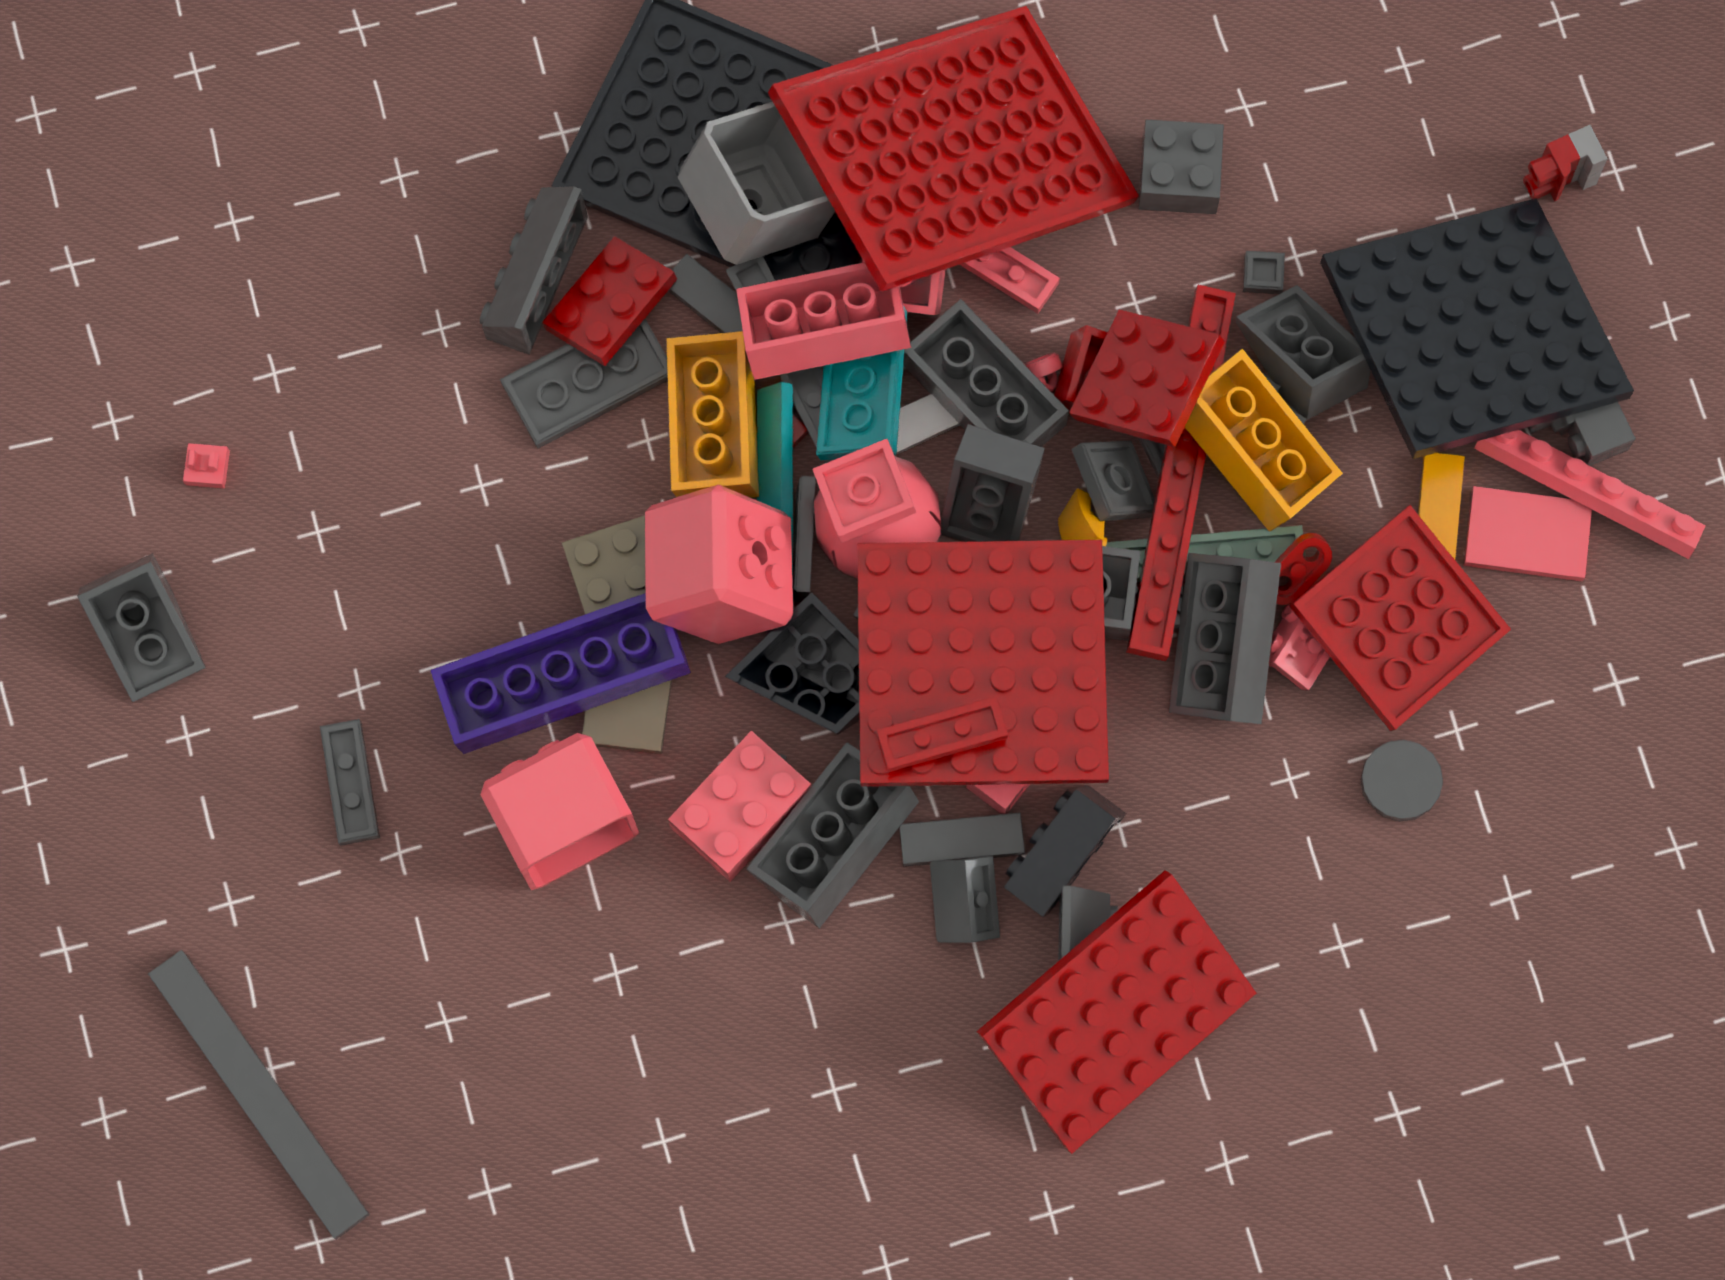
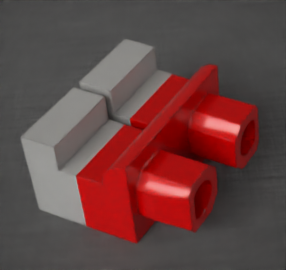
M1591 125L1547 143L1542 157L1529 162L1528 169L1530 174L1524 176L1523 183L1531 199H1538L1551 194L1555 202L1560 198L1564 186L1577 180L1582 190L1597 184L1608 158Z

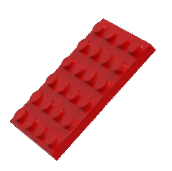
M1164 870L976 1032L1063 1147L1072 1154L1257 993L1174 876Z

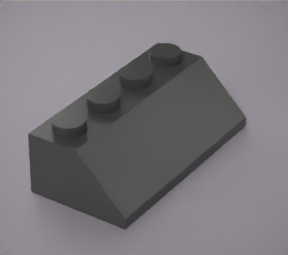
M574 186L543 187L540 189L537 199H530L524 214V220L527 222L522 234L517 232L511 242L509 254L512 257L508 267L500 269L494 286L497 290L492 303L487 302L480 316V324H482L487 340L530 355L542 327V321L548 313L588 218L582 189Z
M1188 553L1169 713L1262 724L1281 563Z
M846 742L746 869L788 907L820 929L916 807L919 800L910 786L861 787L860 751Z

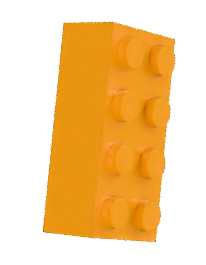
M743 331L666 338L671 491L676 497H680L711 486L721 485L750 498L759 497L755 380L745 350Z
M1243 349L1210 373L1185 428L1270 532L1291 519L1343 473Z

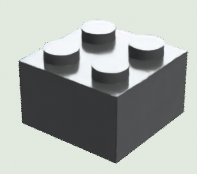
M1145 120L1142 140L1139 210L1201 214L1217 213L1220 200L1224 124Z

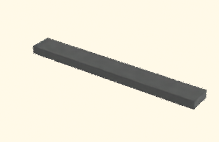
M180 950L148 973L333 1238L337 1240L370 1215L186 953Z

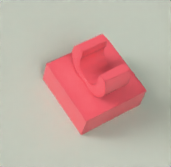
M188 443L183 476L184 484L186 486L225 489L230 455L228 447Z

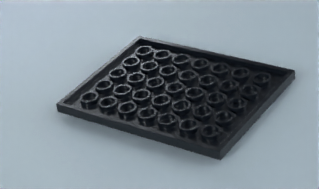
M645 0L551 186H574L582 189L586 206L723 265L732 267L736 264L723 259L680 183L678 175L681 166L707 122L773 102L768 94L772 84L833 65L681 0ZM748 199L753 210L758 209L756 203ZM834 212L818 238L763 256L775 281L858 264L861 256L838 215Z

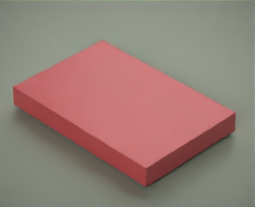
M1473 486L1463 566L1583 582L1586 575L1592 509L1573 499Z

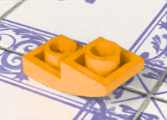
M1077 488L1058 518L1061 539L1102 540V546H1106L1107 538L1104 537L1105 521H1100L1098 517L1094 516V512L1091 511L1089 493Z

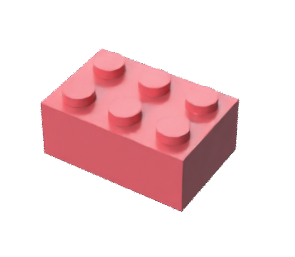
M750 731L671 815L668 821L671 829L731 882L768 842L811 788V783L753 731Z

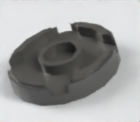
M1407 740L1389 741L1376 748L1366 760L1360 779L1362 793L1366 801L1382 817L1399 822L1415 820L1428 812L1440 797L1443 785L1441 766L1434 755L1421 744Z

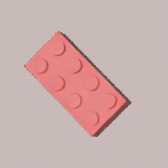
M865 263L736 289L745 350L754 380L911 348L900 285L881 292Z

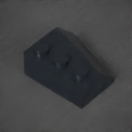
M812 592L793 610L792 618L785 626L773 629L725 676L733 682L836 734H840L860 720L859 639Z

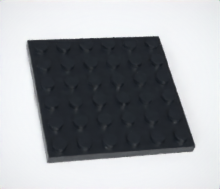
M1537 198L1322 255L1320 264L1412 459L1630 399L1634 392Z

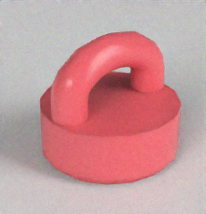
M1046 354L1024 364L1050 392L1054 391L1058 381L1056 371L1063 367L1058 354ZM1046 375L1048 378V383H1046V380L1044 378V376Z

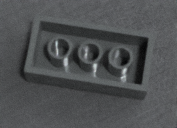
M962 299L911 341V348L904 349L903 366L939 401L964 430H966L969 424L1042 447L1067 425L1069 410Z

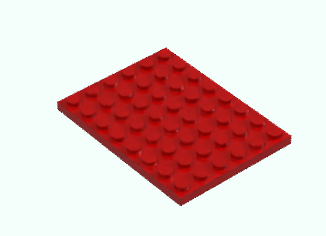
M1027 6L772 84L768 91L771 100L881 292L1132 205L1139 197Z

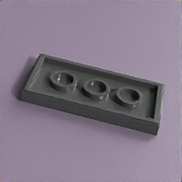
M644 319L606 366H603L571 345L566 344L501 378L500 381L534 444L539 449L668 381L667 356L646 319Z

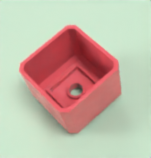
M721 485L711 486L651 505L645 512L646 610L651 619L716 644L785 626L793 615L791 518L779 509Z
M576 733L562 741H553L540 748L534 756L524 761H514L505 766L501 773L484 782L480 794L531 890L541 888L625 844L639 834L634 817L594 741L590 736Z

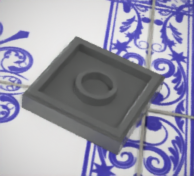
M1131 440L1080 443L1071 449L1100 521L1152 517L1155 498Z

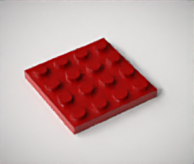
M1411 505L1402 509L1289 605L1390 731L1396 730L1511 630Z

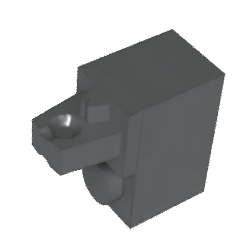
M1618 402L1528 427L1531 434L1548 427H1552L1554 433L1559 432L1561 436L1569 433L1568 445L1573 456L1577 459L1581 458L1589 466L1628 451L1636 439Z

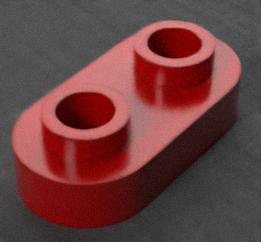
M1316 533L1303 534L1295 539L1275 561V563H1281L1280 577H1289V582L1286 585L1278 586L1276 604H1292L1329 568L1332 562V551L1324 537ZM1308 547H1315L1317 549L1315 555L1311 557H1305L1303 553Z

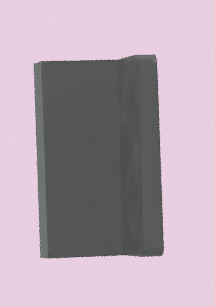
M993 856L932 861L930 863L937 941L941 943H973L1000 938Z

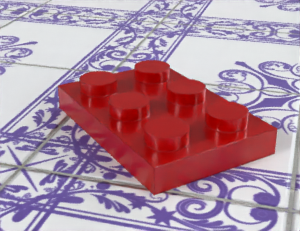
M614 236L542 321V324L549 333L603 366H606L677 281V277L671 269Z

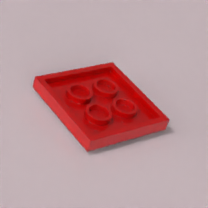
M1119 309L1069 414L1076 421L1175 447L1225 341L1216 333Z

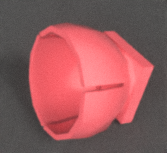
M888 439L812 469L820 488L814 500L817 543L833 565L843 574L858 579L857 543L938 541L941 535L940 529H942L938 493L912 462L894 456Z

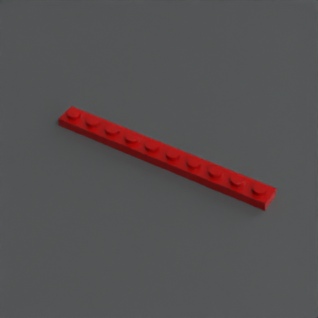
M1198 284L1194 291L1188 327L1219 334L1225 341L1212 368V373L1223 364L1236 293ZM1185 427L1175 447L1165 445L1126 653L1165 662L1169 657L1206 457L1205 451Z

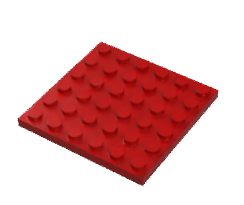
M1102 540L857 543L861 787L1108 783ZM997 696L1008 732V739L888 772L877 736V729Z

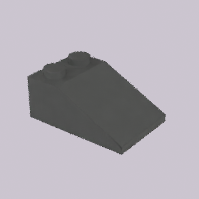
M1298 285L1236 316V324L1270 379L1281 386L1278 390L1280 395L1307 420L1368 388L1371 370L1356 338Z
M968 424L954 459L941 520V535L964 542L1019 541L1045 448Z
M153 553L80 587L77 597L132 702L206 667L172 589Z

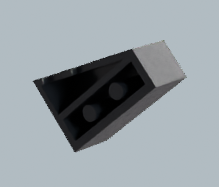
M1089 785L1077 788L1073 793L1068 789L1064 792L1053 808L1058 814L1048 826L1043 822L1029 840L1034 847L1025 858L1019 855L1005 873L1010 879L1004 888L1042 917L1049 914L1058 903L1062 886L1072 885L1093 853H1097L1104 844V838L1116 822L1120 823L1126 815L1124 811Z

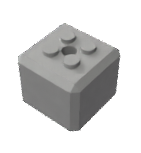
M773 102L707 122L682 164L678 175L680 183L723 259L736 265L818 238L835 212ZM748 199L753 200L758 209L753 210Z

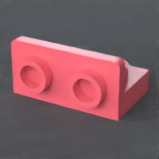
M1286 605L1282 611V620L1272 635L1269 667L1275 668L1301 690H1310L1330 656L1289 605Z

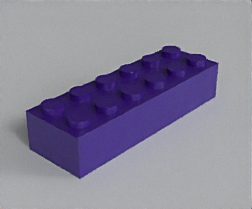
M646 593L430 670L454 744L463 754L691 673L677 630L651 619L646 610Z

